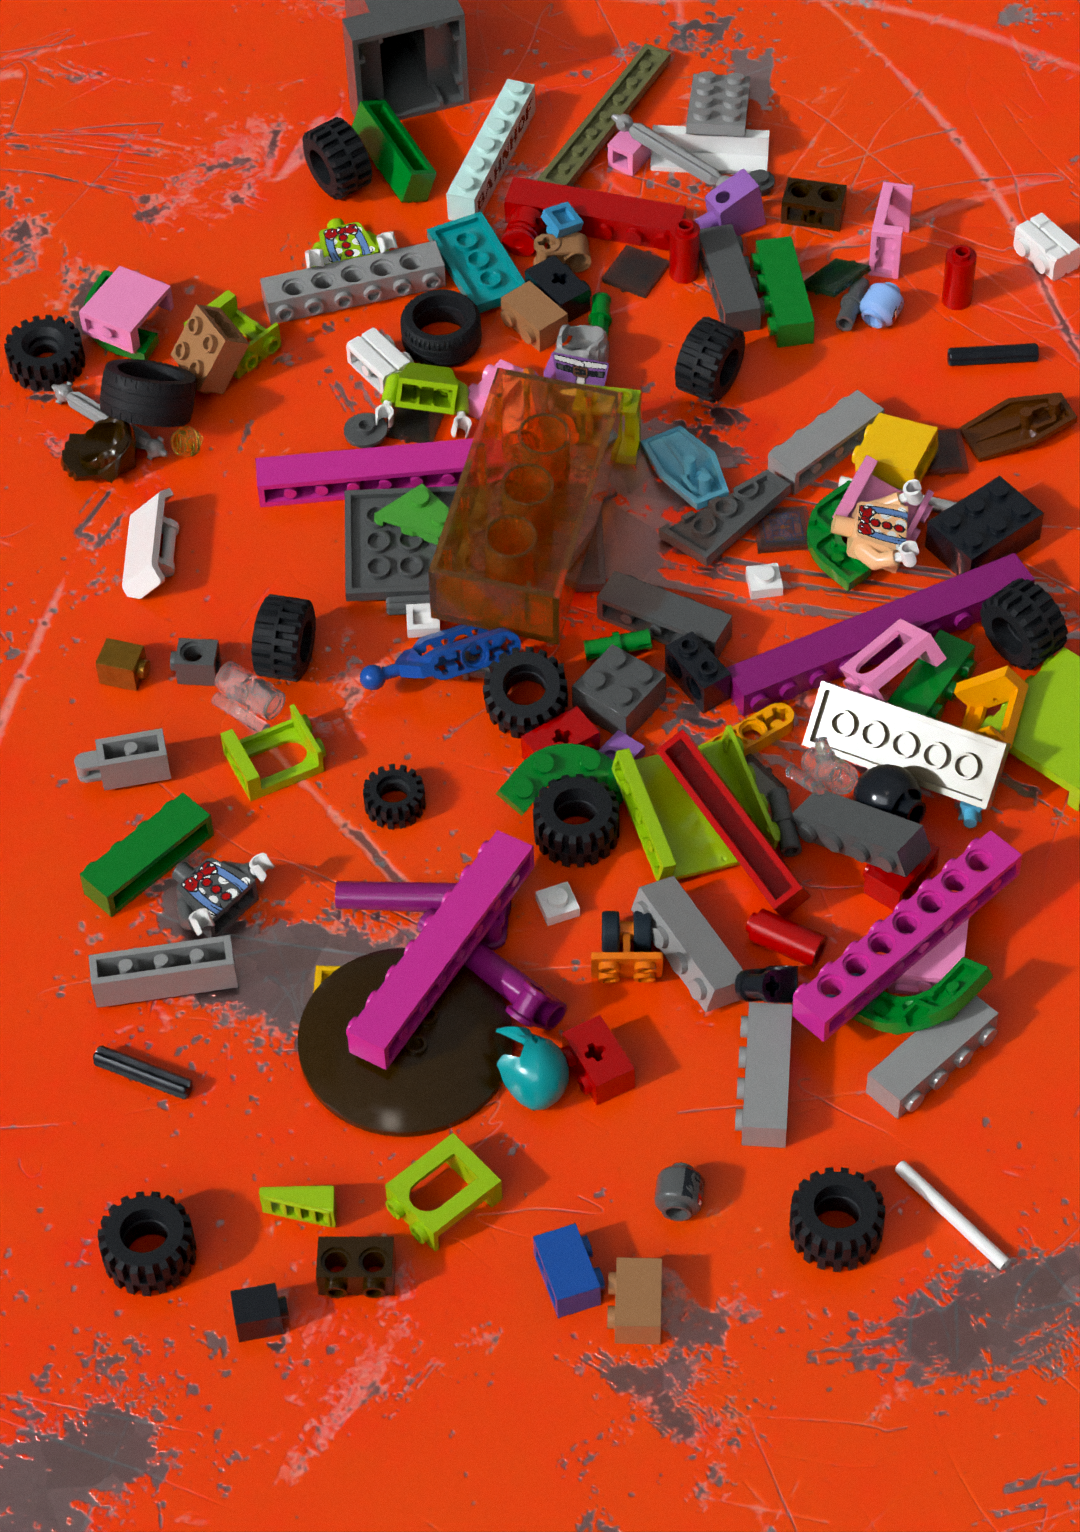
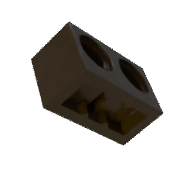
M788 177L782 199L781 223L840 232L846 207L847 185Z
M318 1237L316 1281L319 1295H326L331 1298H342L346 1295H364L369 1298H380L384 1295H394L396 1262L394 1237ZM337 1266L344 1267V1269L339 1272L329 1271L330 1269ZM374 1266L382 1268L380 1271L377 1272L367 1271L369 1268Z

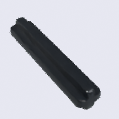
M1036 343L953 347L947 351L949 366L1036 362L1039 358V349Z
M99 1046L93 1055L96 1066L181 1099H187L192 1092L193 1084L190 1078L109 1047Z

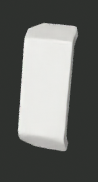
M171 488L160 491L130 515L122 588L127 597L141 599L164 583L165 577H170L174 574L175 564L173 561L179 524L175 520L163 516L165 502L174 496ZM161 533H162V534H163V543H162V552H161V557H160V556H159V551H160V542H161Z

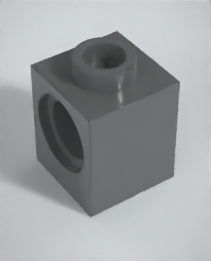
M179 638L177 651H172L170 656L171 671H176L178 684L217 686L221 666L218 640Z

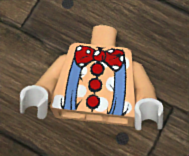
M916 479L907 481L903 486L904 493L902 494L898 491L880 499L858 502L851 518L835 514L831 525V533L848 537L846 553L849 557L861 561L871 570L883 569L892 573H896L901 562L906 567H912L916 564V555L919 554V549L915 541H906L908 506H904V503L908 501L910 505H919L922 502L923 495L920 482Z

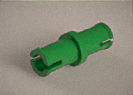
M648 628L619 634V631L612 632V636L583 640L587 661L598 659L612 644L627 653L652 649Z

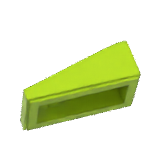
M334 1186L259 1188L262 1212L321 1226L336 1227L337 1203Z

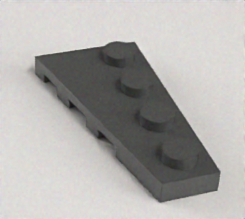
M765 470L734 487L733 493L721 498L717 496L708 501V507L697 513L690 511L681 516V521L675 525L670 526L666 524L658 529L659 538L707 567L791 494V483Z

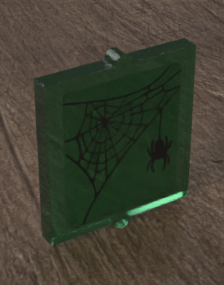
M835 258L804 281L806 291L814 292L815 295L822 294L836 297L869 273L871 268L870 265L856 263L855 260L847 261Z

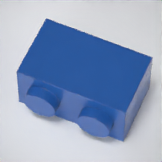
M576 1223L533 1236L534 1257L557 1317L561 1318L601 1305V1290L605 1289L604 1278L599 1267L593 1268L589 1259L593 1257L587 1235L580 1236Z

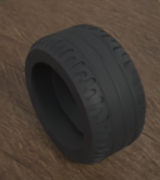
M432 290L414 297L403 309L400 320L402 344L406 352L416 362L451 367L465 362L478 350L482 338L481 316L476 304L466 295L452 290ZM437 322L454 323L461 327L459 330L446 335H432L421 331L422 328Z

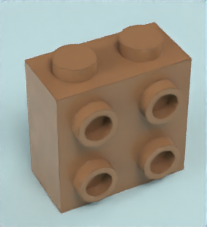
M196 304L170 355L180 368L190 371L196 376V390L204 394H209L210 392L223 394L250 343L221 308Z

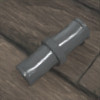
M855 277L848 293L843 295L840 302L841 309L836 318V326L840 330L850 331L853 328L857 315L861 313L859 305L870 285L867 279Z
M781 787L772 789L767 793L772 812L771 821L775 822L780 830V851L785 857H794L802 852V847L792 815L793 811L789 793L785 788Z

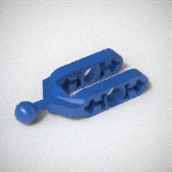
M491 616L483 617L419 638L413 648L402 652L395 661V664L382 668L378 665L364 667L360 673V682L368 690H378L384 685L386 680L398 676L421 679L431 677L447 680L488 667L493 660L499 663V655L503 652L509 656L512 654L513 648L519 647L520 651L521 641L512 630L506 628L497 618ZM492 625L495 629L488 631V626ZM472 630H475L478 635H474ZM463 634H464V635H467V637H468V638H465V639H462V640L453 642L454 639H455L457 636H459V635H463ZM507 638L512 642L508 643L507 650L503 651L500 646ZM427 645H431L434 648L428 653L422 655V653L426 652ZM466 651H471L472 655L480 654L474 661H467L465 659ZM459 660L461 665L458 666L455 661ZM444 665L445 669L441 671L438 666Z

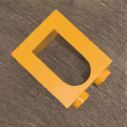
M1008 665L956 683L954 694L967 705L961 727L1011 744V749L1029 685ZM1008 702L1000 733L991 725L980 728L984 722L987 708Z

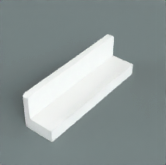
M653 125L652 130L716 168L720 174L734 175L743 168L748 173L758 169L767 171L770 130L745 129V136L686 134V126ZM652 150L651 171L689 173Z

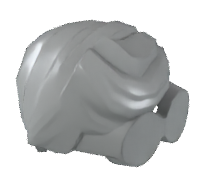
M568 324L561 326L557 337L556 349L553 352L607 363L610 346L608 336L600 326H570ZM568 336H572L570 342L562 346V343L567 340Z

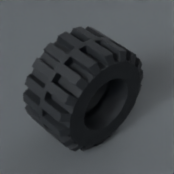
M335 117L304 133L302 139L303 151L308 167L316 182L330 197L335 200L341 199L371 183L372 168L367 150L359 135L344 119Z
M703 317L688 333L679 352L675 369L676 387L711 403L719 401L728 392L740 370L745 351L744 332L710 317Z
M1018 578L986 599L981 605V623L987 638L995 650L1015 667L1018 666L1023 670H1031L1059 651L1067 643L1068 638L1066 635L1068 634V629L1060 608L1048 592L1046 593L1041 586L1035 585L1031 580Z
M269 594L264 599L255 620L252 636V663L257 676L294 682L301 680L309 666L315 641L316 617L310 600Z
M519 647L512 649V654L509 656L505 652L500 654L499 663L493 660L489 665L490 673H485V685H483L487 713L490 715V720L494 725L498 723L499 730L503 733L511 730V736L519 739L520 734H526L565 712V707H568V689L565 672L562 666L558 667V660L552 656L547 659L546 651L540 649L537 654L534 653L533 647H526V652H519ZM523 681L538 683L545 689L542 698L529 705L516 704L508 699L506 695L512 686Z
M567 774L561 776L560 781L556 779L549 781L548 788L542 787L539 790V797H535L533 803V826L536 845H539V850L543 855L549 854V860L554 863L558 860L562 861V866L570 867V864H577V868L584 867V863L587 862L594 865L598 863L599 857L605 859L610 855V849H615L617 838H619V802H617L614 791H609L608 784L604 781L597 783V778L593 776L587 779L583 778V774H576V777L569 778ZM570 817H584L590 820L577 825L563 822V820Z
M833 1167L825 1168L824 1174H820L818 1171L811 1173L810 1181L803 1179L799 1183V1189L794 1191L790 1209L789 1234L790 1239L794 1240V1248L797 1253L804 1252L803 1259L809 1264L816 1261L817 1268L825 1270L826 1266L833 1267V1272H841V1268L847 1266L849 1271L857 1269L858 1261L863 1265L870 1261L871 1254L875 1255L877 1253L880 1242H882L885 1220L883 1196L881 1191L875 1192L876 1184L872 1180L865 1182L864 1174L858 1171L855 1175L849 1174V1168L841 1167V1172H834ZM828 1211H841L852 1216L856 1223L845 1228H834L825 1225L818 1219V1216Z
M144 1191L137 1192L136 1198L130 1199L127 1195L121 1198L122 1204L120 1206L113 1204L108 1209L110 1216H103L100 1222L102 1229H98V1245L106 1273L110 1279L113 1278L114 1284L121 1289L126 1285L127 1293L134 1295L138 1290L142 1291L143 1296H151V1291L158 1290L159 1294L167 1292V1286L172 1285L175 1288L181 1284L180 1276L187 1278L191 1272L190 1265L195 1264V1250L197 1248L189 1214L186 1215L184 1206L181 1203L175 1204L173 1197L167 1195L162 1199L160 1192L152 1191L150 1196H145ZM159 1235L166 1238L160 1247L150 1252L142 1253L129 1249L131 1244L142 1236Z

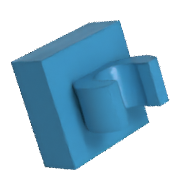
M568 201L543 209L541 219L548 226L546 228L547 234H554L556 238L581 231L584 223Z

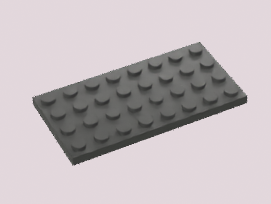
M600 480L427 487L463 520V530L439 545L424 541L423 538L418 536L412 537L401 533V527L386 522L382 527L374 522V513L414 488L345 490L346 601L386 600L388 596L467 591H480L482 596H493L500 593L518 595L601 591L606 584Z

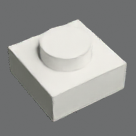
M778 563L746 566L745 575L751 599L783 596V584Z
M439 603L406 604L408 638L423 637L440 631Z
M568 881L535 891L536 902L547 926L580 916V907Z

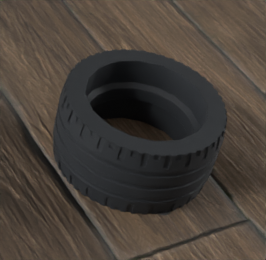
M117 359L106 363L103 372L100 410L115 419L152 427H179L186 425L190 422L196 395V376L190 371L162 362L139 359Z

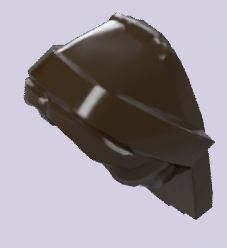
M109 416L94 423L93 427L85 434L70 433L69 440L65 442V449L62 451L61 466L63 470L67 471L68 476L73 477L75 481L106 479L112 483L118 475L136 467V438L133 427L128 422Z

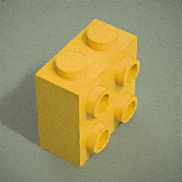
M878 413L874 422L867 425L861 445H856L853 451L852 463L855 464V471L857 472L864 458L868 455L878 461L871 475L889 485L903 490L904 484L909 480L916 479L921 483L938 451V427Z

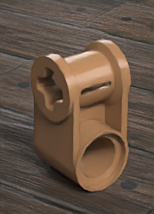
M575 232L560 238H556L554 234H541L534 240L536 257L533 260V266L553 255L563 264L566 263L572 272L575 273L583 272L591 266L592 261L588 238L582 233Z

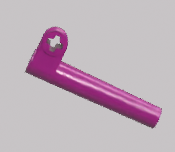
M337 881L335 906L336 909L426 912L431 908L438 910L445 893L449 889L453 890L457 883ZM511 900L480 941L491 950L502 947L506 942L508 917L511 913Z
M435 908L429 909L420 918L417 925V930L420 933L427 917L430 914L436 913L437 910ZM480 942L464 963L466 967L513 1004L508 1005L505 1011L525 1026L551 1030L563 1019L567 1010L566 1004Z

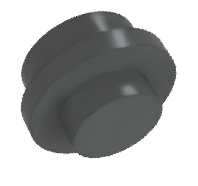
M758 169L748 173L760 186L761 197L771 192L775 179L770 172Z

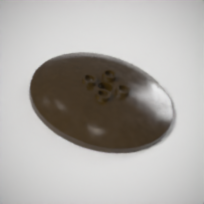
M405 948L384 949L363 955L344 964L329 975L314 991L303 1011L299 1024L298 1055L304 1078L316 1098L335 1116L352 1126L371 1133L395 1137H415L440 1132L460 1124L480 1111L502 1085L503 1080L497 1067V1062L503 1054L512 1055L513 1039L497 1033L496 1030L512 1026L510 1015L505 1011L506 1005L501 995L468 967L463 965L387 1070L350 1053L348 1037L346 1036V1029L350 1020L354 1016L358 1017L371 992L380 988L385 981L389 968L394 964L397 965L404 956Z

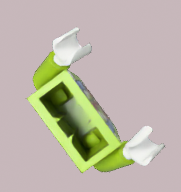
M340 218L331 219L327 224V229L319 232L320 241L314 243L312 249L305 251L306 267H325V264L380 252L384 253L389 251L390 248H398L394 232L389 231L375 235L370 231H365L359 222L344 224V221Z
M413 362L407 363L403 370L392 373L387 377L381 397L382 405L375 409V424L378 426V421L381 418H388V428L393 426L394 410L392 406L455 414L457 416L452 424L451 435L455 437L457 428H461L465 431V438H467L472 426L471 419L466 416L469 414V389L465 383L455 377L453 370L449 367Z

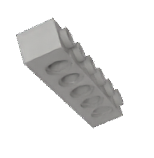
M436 241L385 251L384 253L380 252L325 264V267L316 266L260 278L262 300L270 324L273 325L275 322H287L446 287L445 265Z

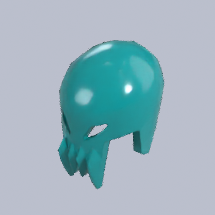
M510 1026L498 1028L496 1030L497 1033L523 1044L520 1057L503 1054L497 1062L503 1083L511 1095L521 1105L533 1111L548 1109L558 1102L569 1082V1067L561 1049L552 1040L532 1034L527 1027Z

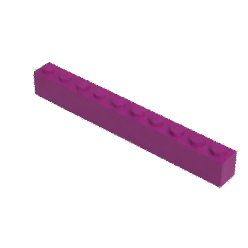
M1015 553L726 667L731 673L730 697L742 716L758 712L771 704L783 700H791L798 694L813 688H819L821 681L830 682L840 677H845L840 667L899 619L930 633L933 638L939 630L949 634L957 630H965L972 624L982 620L980 610L982 609L981 605L986 599L1018 578L1028 579L1035 583V579ZM898 638L894 639L860 669L870 665H878L885 659H888L902 647Z

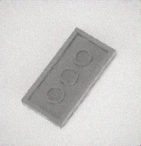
M710 71L693 74L686 134L745 136L751 76H744L741 73L716 75Z

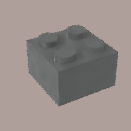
M613 644L572 686L573 707L578 706L591 722L613 735L620 730L631 737L666 700V675Z

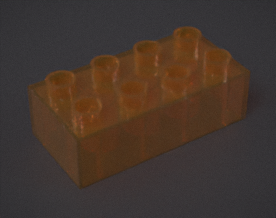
M497 368L428 571L431 618L487 630L505 627L512 630L517 636L559 645L622 442V392Z

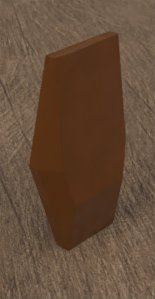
M1061 392L1007 398L959 427V431L978 462H982L1032 447L1077 423V416Z

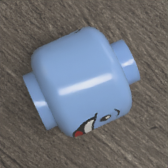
M891 282L872 284L859 305L863 321L877 329L891 326L905 304L903 296L900 294V289Z

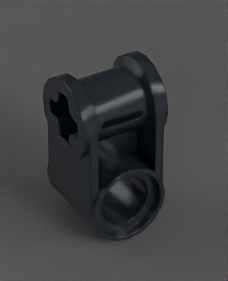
M779 965L742 970L735 980L736 995L741 1001L793 1003V994L798 988V966Z

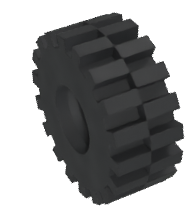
M38 315L33 317L32 322H28L27 319L21 321L22 327L19 328L15 325L11 329L12 335H7L6 343L4 344L9 371L14 381L20 382V386L26 388L30 385L33 391H38L39 387H43L44 392L51 391L53 384L60 385L65 381L72 383L75 381L74 375L79 377L82 373L81 367L85 366L82 339L78 328H75L74 323L71 321L65 324L63 317L58 316L56 320H53L52 315H46L45 319L40 320ZM43 353H54L52 356L45 358L37 357Z

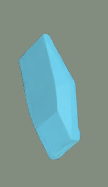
M677 426L640 441L642 449L659 478L696 510L707 507L708 501L717 496L721 498L729 495V490L715 451L682 426Z

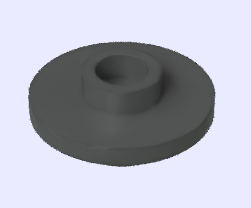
M373 413L354 415L344 425L345 439L348 443L358 448L375 447L385 440L388 433L385 420L381 418L378 421V426H376L375 414Z

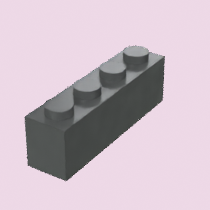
M732 224L700 229L699 260L720 322L740 329L743 332L759 330L761 316H765V305L763 299L757 297L758 286L756 278L750 277V261L748 256H743L742 254L743 242L741 236H736Z
M614 571L597 596V619L631 632L648 628L650 638L665 645L693 631L718 659L732 636V615L725 613L723 610L698 603L689 597H683L667 591L660 586L643 582L631 575Z
M817 788L792 813L797 826V832L804 841L826 847L834 853L839 852L850 856L861 863L866 862L888 873L892 872L907 877L932 851L923 825L821 788Z

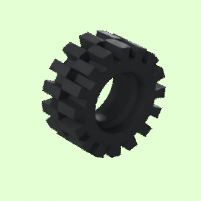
M389 764V770L385 771L383 766L379 767L378 775L371 772L369 780L366 779L364 782L366 814H369V819L372 822L377 820V826L383 827L387 823L388 829L394 830V824H399L400 829L406 828V821L412 825L416 823L415 816L421 818L423 815V809L426 806L424 784L421 776H417L414 769L411 768L407 773V766L401 765L400 769L396 770L395 764ZM392 791H400L407 794V797L399 802H387L382 799L384 794Z

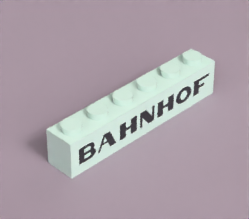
M507 79L446 193L449 220H456L477 212L483 213L536 111L534 84Z

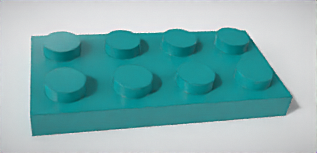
M482 212L427 229L429 242L436 241L445 268L460 293L469 297L476 304L480 313L500 307L502 296L526 283Z

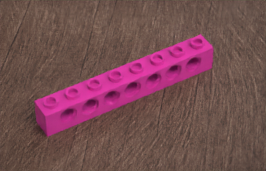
M991 830L981 839L975 838L972 840L962 855L957 859L951 858L936 877L926 879L918 888L917 893L911 898L901 900L894 908L893 913L885 920L880 919L876 921L866 936L860 941L854 940L851 942L843 955L835 962L830 961L826 963L815 979L809 984L807 982L801 984L793 994L792 1016L821 1041H826L909 968L1019 876L1022 854ZM852 973H858V974H861V975H860V976H855V975H852ZM833 994L836 995V997H828L826 995Z

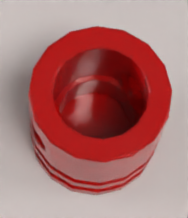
M520 206L514 209L502 237L503 246L511 254L526 257L535 252L534 240L543 233L546 225L541 219L542 213L529 206Z

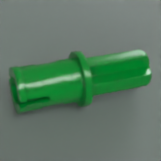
M599 292L592 296V312L588 316V323L591 326H600L608 336V328L612 323V316L610 315L611 297L607 293Z

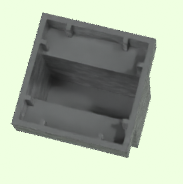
M345 0L346 18L342 19L350 109L354 118L360 101L386 100L399 120L470 103L465 13L458 0Z

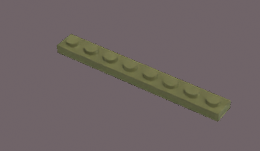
M645 43L537 180L573 186L618 129L616 123L611 118L612 114L629 115L670 63L671 52Z

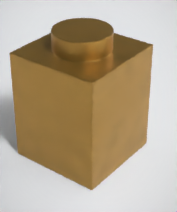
M110 638L106 639L95 662L100 684L133 691L138 690L142 679L145 680L150 671V661L146 659L143 645Z

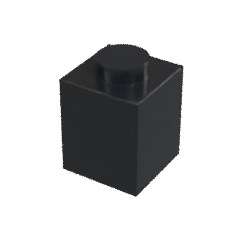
M276 1283L230 1291L239 1342L284 1334L282 1320L288 1319L289 1313L286 1296L278 1297Z

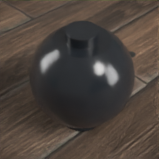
M894 764L877 765L864 772L855 782L853 791L854 801L918 824L924 818L926 805L922 802L919 783L903 767Z

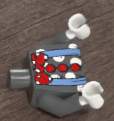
M257 854L248 863L220 862L214 858H207L196 869L186 862L178 864L172 873V878L179 883L176 887L178 900L175 908L181 927L185 930L195 931L197 936L202 933L208 938L220 936L259 900L255 879L258 878L260 881H264L267 877L265 871L275 867L267 854Z

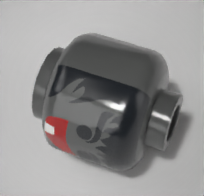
M675 1163L663 1169L657 1176L654 1197L656 1207L662 1212L664 1217L670 1220L686 1221L690 1219L691 1216L696 1215L702 1208L705 1187L704 1178L691 1165L686 1163Z

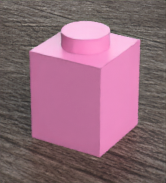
M619 131L608 143V166L630 176H634L651 157V149L633 139L628 131Z

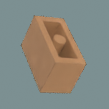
M530 281L501 297L500 315L504 324L509 328L512 327L521 335L525 343L531 344L539 352L555 344L561 326L568 325V313Z
M617 1257L616 1272H609L608 1295H615V1306H608L607 1329H615L616 1344L661 1345L662 1258Z

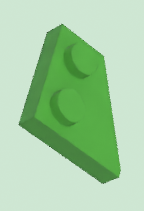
M424 484L418 485L374 513V522L377 525L383 527L386 522L401 527V533L412 537H421L424 541L436 545L441 544L463 530V520Z

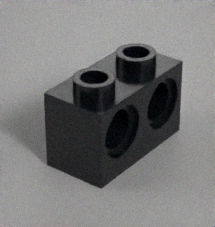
M693 631L665 646V672L703 714L730 699L731 673Z

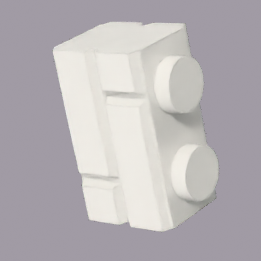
M1042 212L1032 217L1030 221L1027 220L1017 225L1014 236V249L1019 256H1025L1029 259L1040 274L1045 273L1051 280L1056 281L1063 277L1065 273L1068 274L1079 267L1080 245Z
M374 327L362 333L361 337L357 336L348 341L346 345L348 363L381 394H383L386 379L390 374L403 370L407 363H414L409 353L406 351L402 353L396 348L393 339L388 334L383 336Z

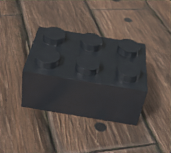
M998 476L927 522L925 547L958 576L1010 554H1017L1039 540L1044 513L1001 476Z

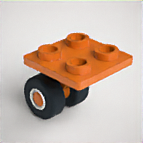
M603 911L602 952L591 953V977L598 978L599 982L616 983L620 981V978H634V981L638 983H651L655 981V978H662L663 952H651V914L635 911L633 921H619L618 911ZM620 943H623V952H619ZM630 943L634 945V952H630Z

